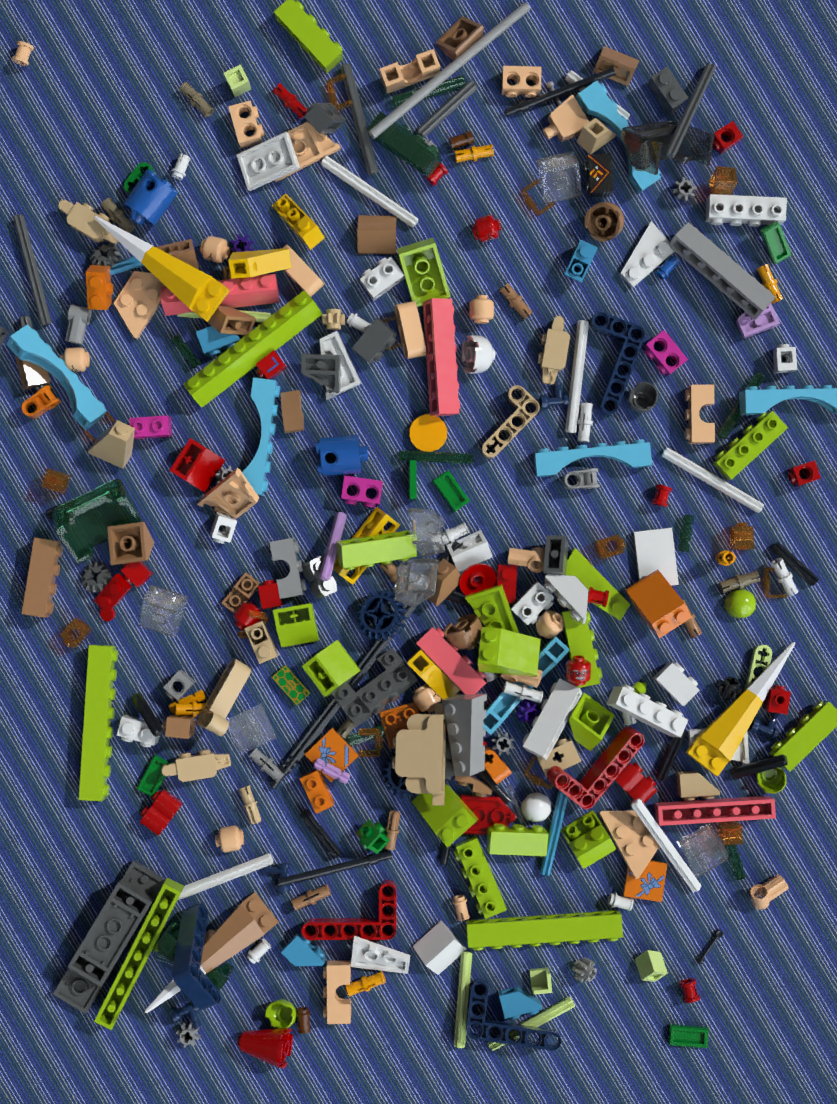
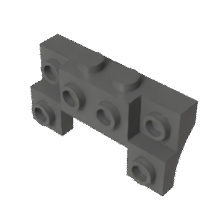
M393 648L377 658V661L385 671L355 693L350 685L345 682L331 692L332 697L355 728L375 713L379 714L388 703L398 700L400 694L417 682L416 677L406 667L402 658Z

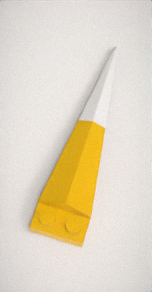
M94 216L111 235L190 310L205 321H209L230 290L212 276Z
M795 642L790 643L765 671L696 737L686 751L690 757L714 776L718 777L726 764L731 761L792 651Z

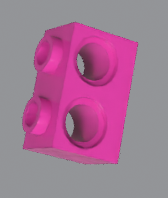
M665 330L643 347L645 355L650 360L653 359L656 362V368L662 375L669 376L688 360ZM654 343L662 345L663 349L661 352L654 349ZM666 358H672L675 363L674 366H668Z
M169 416L129 418V426L135 428L134 439L172 437V421Z
M344 476L341 499L345 500L346 504L356 505L357 502H363L364 506L375 508L376 504L380 505L383 481ZM350 486L358 488V493L355 496L348 495L347 489ZM370 488L377 491V495L373 499H369L366 496V492Z

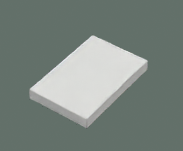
M287 132L236 155L247 190L249 191L300 169L289 133Z
M672 528L633 532L639 581L658 569L671 586L679 585Z

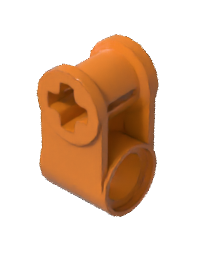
M47 385L22 403V411L28 417L36 419L48 410L56 407L61 400L55 397L51 391V386ZM35 404L36 411L34 413H29V406Z
M485 747V754L491 755L492 758L491 760L485 759V769L498 785L512 771L492 748Z

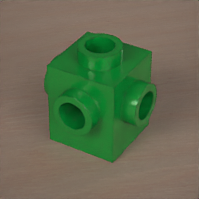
M369 819L356 832V835L360 838L359 843L365 849L369 848L376 854L390 841L384 833L385 828L379 822L374 823Z

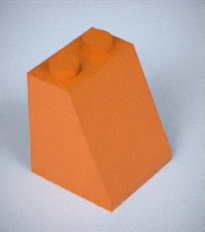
M658 569L626 589L640 618L659 638L692 618L684 601Z

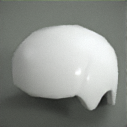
M539 792L529 794L521 803L522 815L531 822L543 821L551 812L550 800L546 795Z

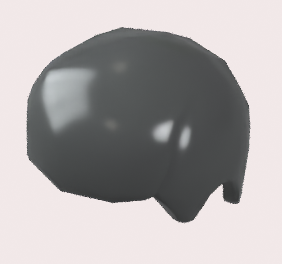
M649 382L637 383L628 395V404L639 413L651 411L658 400V391Z

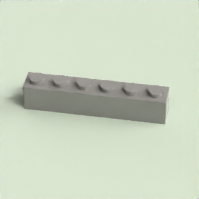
M689 222L671 240L669 247L754 320L775 299V296Z

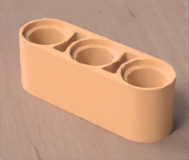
M286 244L282 249L289 248L292 268L284 269V271L303 291L305 290L312 297L324 283Z
M415 301L396 304L395 316L405 358L425 356L426 346Z

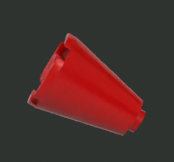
M277 1028L244 1031L238 1037L237 1046L240 1047V1051L284 1069L288 1064L285 1061L286 1056H290L292 1051L293 1034H289L292 1029Z

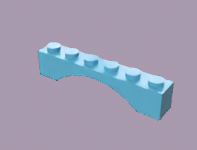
M595 81L579 92L575 99L585 114L605 122L619 136L628 157V179L638 194L661 178L659 168L651 163L649 153L645 148L642 149L638 143V136L630 131L628 121L618 113V107L607 96L605 86Z
M27 324L10 336L6 345L19 359L42 367L52 374L63 386L70 400L72 417L85 431L103 418L107 411L104 404L92 395L91 390L79 381L78 376L68 369L65 362L56 356L52 348L47 343H44L36 330Z
M253 378L251 398L256 404L260 415L261 440L255 457L242 473L257 495L264 496V492L268 491L269 482L266 481V473H270L271 462L268 461V457L273 452V443L270 441L271 435L275 434L276 424H273V417L277 416L278 405H275L276 397L280 396V386H277L276 380Z
M813 385L801 386L802 389H795V386H783V389H776V386H766L764 390H757V386L746 387V390L739 392L740 415H760L777 403L791 399L815 402L825 407L831 413H837V388H832V385H822L820 389H813Z
M644 439L633 440V444H626L625 441L614 442V446H606V443L595 444L593 448H587V445H578L576 449L568 450V447H558L557 451L549 452V448L538 449V453L534 454L536 477L555 476L568 464L588 457L610 458L623 463L629 468L649 467L652 465L650 442L645 443Z
M556 636L550 639L539 652L538 670L543 671L541 679L570 650ZM517 681V682H511V683H514V684H517V685H521V686L524 684V683L519 682V681ZM502 691L485 709L486 718L483 720V728L491 735L503 723L521 699Z

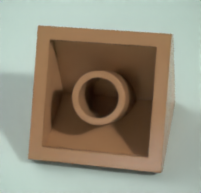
M462 16L435 43L454 61L483 37L484 27Z
M358 215V254L396 255V216Z
M145 522L107 527L111 565L148 561L154 541Z

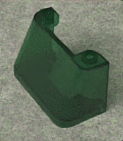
M121 479L112 480L60 505L52 514L55 532L77 564L89 560L94 553L93 547L108 540L107 527L144 522Z
M174 921L154 945L152 951L154 958L171 971L173 970L178 931L180 929V926ZM226 962L205 975L220 990L229 979L234 967Z

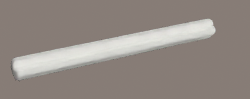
M325 156L321 165L410 227L416 226L418 218L330 157Z
M579 320L577 324L565 432L572 434L577 431L589 322L585 320Z
M670 448L664 449L662 453L663 458L757 513L762 510L764 504Z
M640 799L633 800L631 807L692 892L699 891L701 884Z
M268 853L185 885L178 900L272 865V855Z

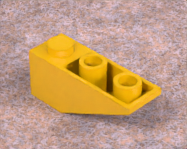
M286 193L271 205L310 250L325 238L313 220Z
M289 248L232 252L228 260L231 279L254 277L292 268Z
M421 649L407 661V664L442 699L452 697L460 691L451 679Z

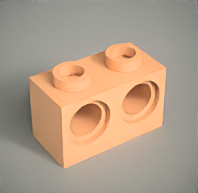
M503 66L502 95L510 98L517 97V95L535 98L540 95L541 67ZM512 79L515 80L517 84L511 86L507 83V81ZM533 80L536 84L529 86L526 81Z
M251 100L228 106L240 148L263 143L261 136H264L261 124H257L256 120L259 117L256 106H252ZM243 112L250 113L247 118L240 117ZM248 130L255 131L254 135L251 137H248L245 134Z

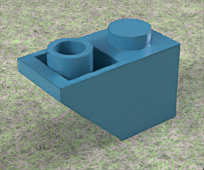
M580 240L564 275L582 283L598 247Z
M212 326L196 331L203 353L210 357L221 354L220 351L229 349L241 340L235 334L219 333Z
M299 931L281 951L294 966H323L326 961L325 953L319 947L315 948L311 944L312 941L305 939Z
M517 986L498 991L505 1019L514 1020L522 1014L528 1013V1015H533L542 1010L539 999Z

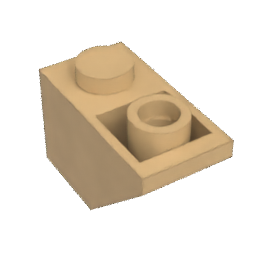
M595 118L583 126L577 143L591 155L615 138L616 134Z
M263 621L244 628L259 664L279 656L274 641Z
M697 771L676 772L678 795L684 798V800H695V797L703 796V799H713L714 795H720V791Z

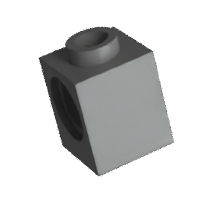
M181 669L163 688L166 690L165 694L169 698L180 700L196 681ZM176 681H180L183 684L182 691L175 690L174 683Z

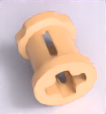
M17 41L16 45L18 47L15 56L12 57V61L28 67L29 55L34 47L26 42Z

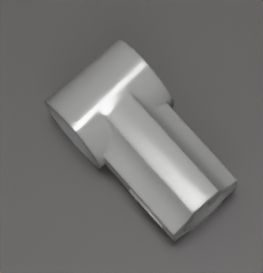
M77 305L70 306L66 342L83 345L86 326L89 325L91 320V309Z

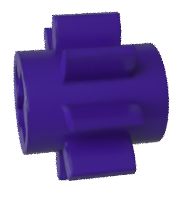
M237 234L238 239L236 241L231 240L234 243L231 251H254L250 248V244H253L254 241H248L247 234L244 238ZM240 241L247 243L244 251L238 249Z
M525 699L518 704L517 712H515V715L519 717L518 720L523 724L525 722L531 724L535 717L538 716V712H540V709L536 707L537 704L534 701L528 702Z

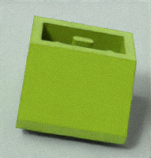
M313 603L273 610L281 647L319 641Z
M338 640L316 654L302 666L324 697L330 695L331 692L361 671Z
M593 810L561 829L562 834L583 869L616 850L610 836Z

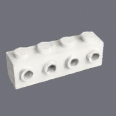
M710 194L706 199V222H711L712 225L730 223L731 226H740L743 223L749 224L751 227H759L761 224L770 225L778 221L782 225L786 221L787 198Z
M562 679L553 684L549 699H545L542 704L541 714L535 717L531 732L527 733L523 739L525 750L545 761L582 695L580 688Z
M628 685L613 687L607 705L671 737L682 736L688 719L682 717L683 714L681 712L666 709L667 705L658 701H651V697L646 694L633 692L634 688Z

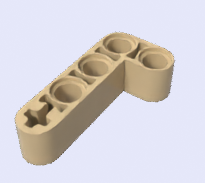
M516 385L510 388L507 397L517 410L483 444L481 451L485 458L492 459L496 457L538 413L539 403L523 387ZM517 390L521 393L522 397L519 400H515L512 398L511 393ZM533 404L535 412L528 413L525 410V405ZM513 418H520L522 425L515 427L512 424ZM506 431L509 434V439L506 441L501 440L498 436L499 432ZM495 438L496 442L502 445V447L497 445L493 450L495 453L490 452L488 454L486 446L491 447L495 443L492 439Z
M235 658L228 663L198 717L197 724L218 736H223L226 733L229 721L225 718L251 673V667Z

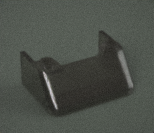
M662 121L622 128L621 138L631 165L635 167V170L646 171L654 175L658 174L660 160L670 159L665 156V152L679 122ZM689 126L675 157L672 159H675L676 163L679 164L696 161L704 165H710L715 134Z

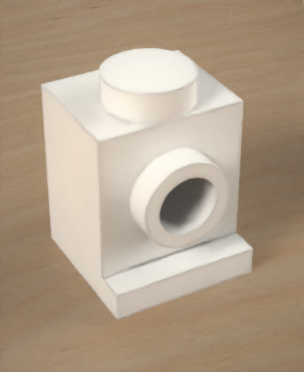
M789 344L778 345V348L773 350V374L796 371V347H790ZM781 356L786 358V362H781Z
M216 512L210 535L214 538L213 541L224 544L226 541L230 543L237 520ZM224 525L225 529L220 531L219 526Z

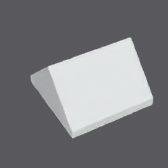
M442 920L413 945L425 966L437 975L461 955V952L467 950Z

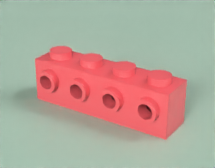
M439 627L429 629L416 644L464 694H476L486 684L484 681L486 676L479 672V669L475 671L470 666L472 662L466 655L460 656L457 652L459 649L444 639V632Z

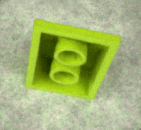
M434 238L397 248L412 302L415 301L417 307L423 306V302L431 298L446 299L451 297Z
M482 627L478 657L479 672L537 677L541 639L505 629Z
M445 782L444 806L432 805L433 794L425 793L419 794L412 803L434 833L449 847L478 818Z

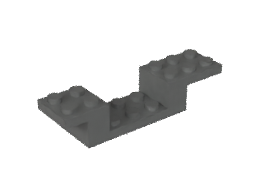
M133 860L69 963L68 970L53 995L84 1014L89 1011L116 966L117 960L158 896L166 880L164 877Z

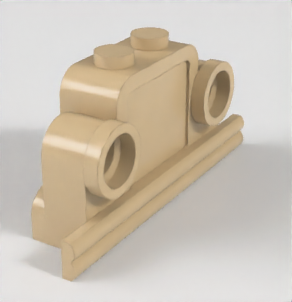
M435 703L434 715L414 714L410 716L407 721L409 730H400L396 737L393 738V749H396V755L392 759V768L395 769L398 776L407 777L405 785L408 791L415 794H433L432 805L444 806L446 720L443 703Z

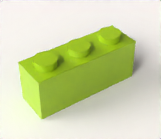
M504 824L488 826L486 849L489 854L547 856L548 832L543 826L532 825V828L519 824H514L513 827H505Z

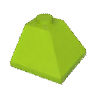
M586 693L582 694L569 721L574 739L591 751L602 741L615 715Z

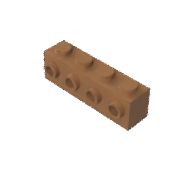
M34 538L22 614L46 618L53 613L54 603H52V597L56 594L57 590L55 579L60 572L58 560L63 553V546H61L60 541Z

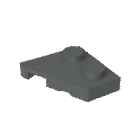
M301 354V374L314 379L321 385L327 386L335 393H339L341 355Z

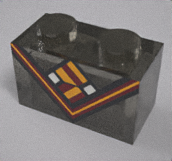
M611 153L588 155L586 161H583V172L587 173V180L584 182L585 192H588L589 198L612 196L614 187Z

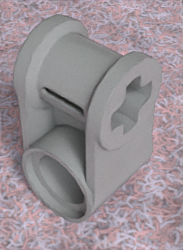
M598 468L569 472L563 476L562 485L568 490L600 488V484L597 482ZM568 476L575 477L576 484L574 486L568 484Z

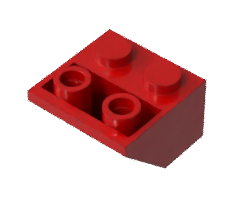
M190 438L169 471L206 492L215 478L214 475L219 472V468L223 466L226 460Z

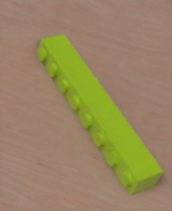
M305 290L183 385L201 408L253 369L265 356L273 350L276 351L320 317L322 312Z
M92 644L89 645L79 800L103 801L109 795L110 787L107 785V777H110L111 766L108 765V758H111L112 746H109V742L113 737L111 719H114L115 713L114 708H112V700H115L116 696L113 681H116L117 670L114 669V666L118 660V650H116V646Z
M169 878L165 880L94 1022L112 1030L184 885Z
M619 910L466 920L468 948H472V950H482L484 947L501 949L506 945L518 948L522 947V944H530V946H540L541 943L559 945L564 941H568L570 944L580 943V940H587V942H598L599 939L617 941L618 938H623L622 914Z

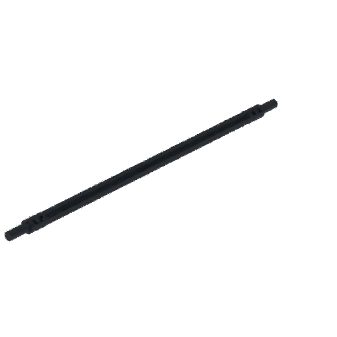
M457 541L453 542L451 546L453 552L457 550L461 546V544H459ZM449 550L440 556L405 602L403 608L407 609V613L403 615L407 619L424 598L430 572L443 558L449 563L451 562L450 559L452 557ZM389 635L388 641L383 639L380 642L376 641L358 664L361 671L347 681L353 690L392 640ZM332 698L281 765L280 770L284 775L278 782L274 779L269 784L272 788L276 789L284 777L291 773L338 711L340 706L334 698Z

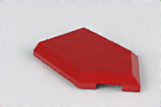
M461 795V800L478 818L463 834L487 835L488 826L504 824L507 827L517 818L500 797Z

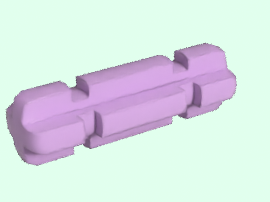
M319 758L316 760L313 766L315 769L322 770V773L334 779L338 778L344 784L348 782L350 778L349 773L341 772V769L329 763L326 764L324 763L325 761Z

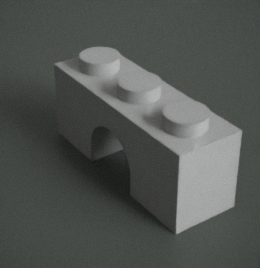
M294 538L269 542L273 561L284 560L290 566L289 575L284 579L277 580L280 599L304 595V591L307 588L305 579H301L300 572L303 571L302 561L297 559V553L300 552L298 541L294 542Z

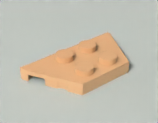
M309 122L288 131L287 133H289L300 169L276 179L275 182L323 159L325 156L341 150L340 145L330 140L327 135L319 134Z
M134 271L115 300L114 305L133 337L138 340L161 304L160 287H165V285L152 273Z
M236 468L200 498L197 505L203 507L204 504L215 507V512L224 513L237 519L258 502L259 496L241 470Z
M634 810L599 812L602 821L634 879H638L660 846Z

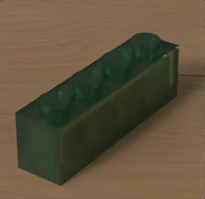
M380 112L368 126L367 131L372 129L387 115ZM397 121L373 139L427 178L430 177L442 162L440 150L436 146H429L425 143L426 141L419 134L415 136L406 125H400Z

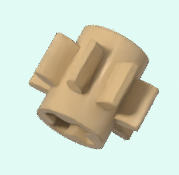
M327 309L326 314H322V324L326 325L327 330H341V325H345V314H341L340 309Z

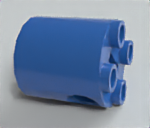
M147 169L123 205L131 211L128 217L139 226H142L143 223H148L155 227L177 196L178 191L171 187L172 184L163 178L160 180L153 171Z
M359 435L320 438V441L316 443L317 455L320 454L321 460L318 461V473L323 474V476L362 473L361 462L368 461L367 446H360ZM334 453L336 455V459L329 460L326 454Z

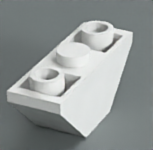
M547 574L545 576V588L551 594L554 593L558 597L557 600L562 607H567L571 611L570 615L576 622L580 621L582 625L585 624L588 589L576 576Z

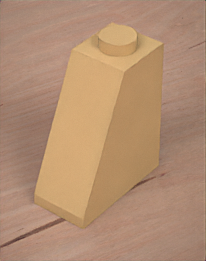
M117 420L97 437L88 454L123 469L132 456L135 428Z

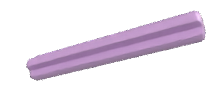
M343 512L336 513L319 574V578L323 581L330 580L337 555L336 541L341 540L347 515Z

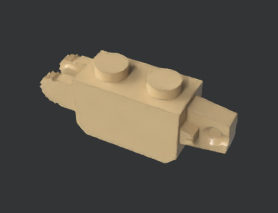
M65 199L60 200L58 207L67 215V222L72 228L96 243H102L105 240L116 245L119 242L94 218V216H97L109 222V217L101 212L99 215L93 212L94 208L86 203L81 205L76 202L74 205Z
M562 316L555 317L551 329H548L546 334H542L541 345H544L543 353H539L538 364H541L542 383L554 385L557 373L562 371L566 365L570 335L563 331L564 319Z
M210 749L198 751L199 754L191 755V752L181 753L175 759L176 762L164 764L161 772L165 776L178 775V779L182 782L211 778L216 775L217 770L231 766L230 755L215 754L210 752Z

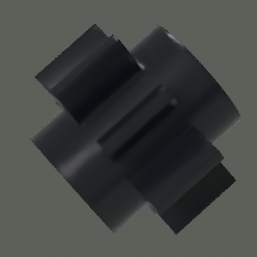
M725 677L724 681L719 680L717 693L725 700H734L735 696H740L742 684L735 677Z

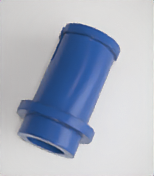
M670 255L661 266L656 267L655 274L662 280L668 278V274L679 265L678 259Z

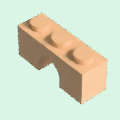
M434 49L416 55V58L408 64L398 65V62L380 68V78L386 94L436 76L440 72V64Z
M690 385L688 390H685V401H688V409H685V420H688L685 438L688 439V444H712L715 442V423L702 421L699 411L702 406H712L714 404V385Z
M351 960L327 961V967H323V979H327V986H323V998H327V1006L323 1008V1017L327 1018V1024H350L351 999L340 998L336 993V989L341 985H350Z

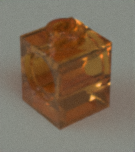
M717 166L709 180L710 192L716 195H731L738 184L736 169L732 167Z
M47 468L41 487L65 494L71 476Z
M736 523L735 527H730L731 550L754 549V526H748V523Z
M619 534L594 541L599 559L624 553L623 549L626 548L623 537L620 538ZM609 541H613L616 545L613 552L608 551L606 548Z
M79 617L75 618L60 636L63 638V643L69 648H77L92 633L93 629ZM73 629L79 631L78 639L72 637Z
M738 821L718 822L720 843L723 845L743 844L742 824Z

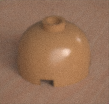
M612 202L595 204L587 211L585 216V227L591 233L589 235L597 241L606 242L614 239L624 226L623 212Z
M475 614L462 616L457 619L460 621L457 624L453 625L451 622L445 627L443 631L445 637L452 646L458 649L471 650L477 646L481 639L482 624Z

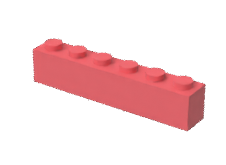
M275 274L217 280L230 290L219 306L238 308L280 303ZM166 286L160 287L161 304L165 316L193 312Z
M431 298L423 302L430 416H452L459 414L460 401L458 399L459 383L457 381L458 364L456 362L457 346L455 344V325L453 322L454 306L452 305V299Z
M770 796L654 803L655 820L659 826L776 818L775 799Z

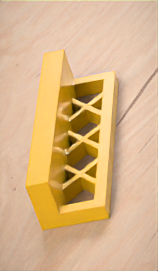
M376 507L352 539L393 533L400 524ZM390 521L392 523L391 527L384 531L385 524ZM336 558L333 570L353 585L367 567L363 565L356 566L355 572L350 578L346 575L349 570L342 568Z

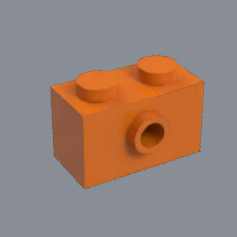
M90 265L86 271L88 309L108 310L112 303L111 295L113 294L110 266Z

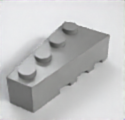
M460 694L442 700L455 776H472L484 771L485 746L483 745V737L486 735V729L483 728V720L486 718L484 701H487V694Z

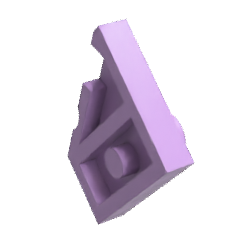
M770 303L756 320L744 312L737 319L736 324L743 339L777 327L780 322Z

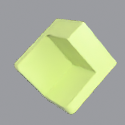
M241 64L224 72L234 97L251 90L249 80Z
M647 950L635 958L641 980L656 982L668 974L661 952Z
M549 968L529 969L533 995L552 993Z

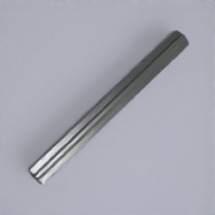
M710 62L706 64L667 147L666 157L674 158L716 69V66Z
M343 64L340 66L367 174L374 175L378 173V167L352 67L350 64Z
M22 214L13 216V221L39 321L42 326L51 324V319L26 222Z

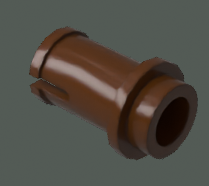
M467 130L463 134L449 138L453 150L467 144L471 146V143H474L472 132H467Z
M308 1007L297 1008L298 1032L301 1034L311 1031L309 1022L311 1011Z

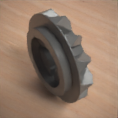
M104 243L103 246H97L96 250L91 251L92 256H90L92 265L110 266L111 268L119 262L121 253L118 247L112 243L109 245Z
M96 562L89 564L87 569H83L84 574L81 576L82 585L90 592H100L110 582L111 573L105 564ZM94 573L99 574L97 576V582L92 579L94 577Z

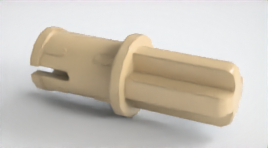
M250 785L238 789L244 803L243 808L246 809L250 823H259L261 817L256 805L258 802L253 797Z

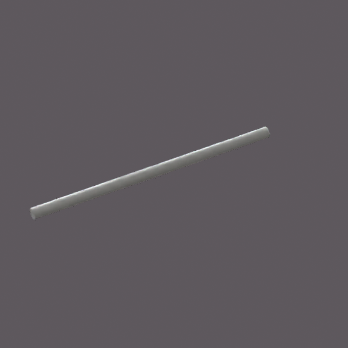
M526 2L520 5L368 131L369 135L373 139L378 137L530 11L529 5Z

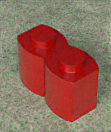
M629 762L615 781L634 800L640 799L644 804L658 791L654 787L656 783L649 776L645 778L641 774L643 769L636 762L633 764Z
M166 789L162 792L158 791L152 798L154 802L150 808L146 807L140 815L142 817L140 823L158 836L183 804L182 801Z

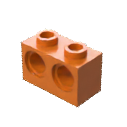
M312 770L300 777V781L316 814L334 806V799L319 770Z

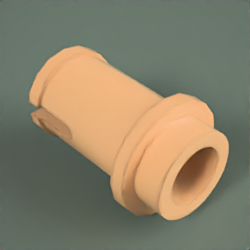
M464 895L454 896L452 901L456 908L458 921H462V918H464V921L470 918L466 905L467 898Z

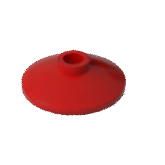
M478 563L471 565L461 574L459 587L465 595L492 588L496 583V574L493 568L487 564Z

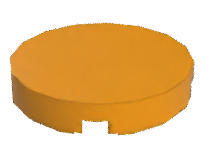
M430 414L419 416L410 427L412 444L423 452L439 450L447 439L445 423L441 418L430 416Z

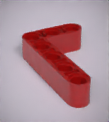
M631 726L622 729L580 782L559 766H553L547 771V779L580 807L590 809L643 746L644 736Z
M384 880L380 884L379 918H310L303 924L301 931L303 937L307 940H354V936L365 940H389L394 938L397 930L396 884L392 880ZM385 886H390L393 892L385 894L382 889ZM389 905L393 908V911L385 913L383 907ZM313 925L316 931L309 933L306 930V926ZM327 925L334 926L335 931L333 933H328L325 930V927ZM351 925L355 930L352 933H347L344 927ZM366 925H371L374 930L371 933H367L363 928ZM390 925L393 927V931L386 933L383 927Z

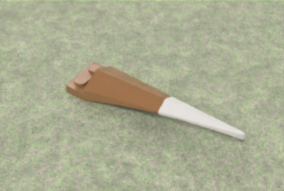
M253 892L242 901L204 944L200 967L204 974H207L264 936L278 923V920L256 892ZM174 980L166 986L146 1008L144 1013H148L181 991Z

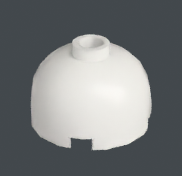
M467 335L468 340L463 341L461 350L462 362L466 360V367H463L464 371L468 374L483 373L491 366L495 359V350L488 339L483 336Z

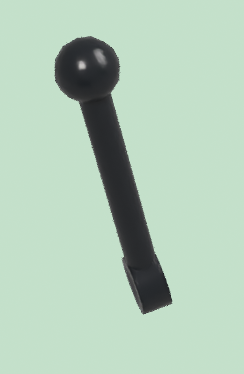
M720 929L715 931L714 938L701 957L697 958L698 964L704 963V958L714 943L723 936V932Z

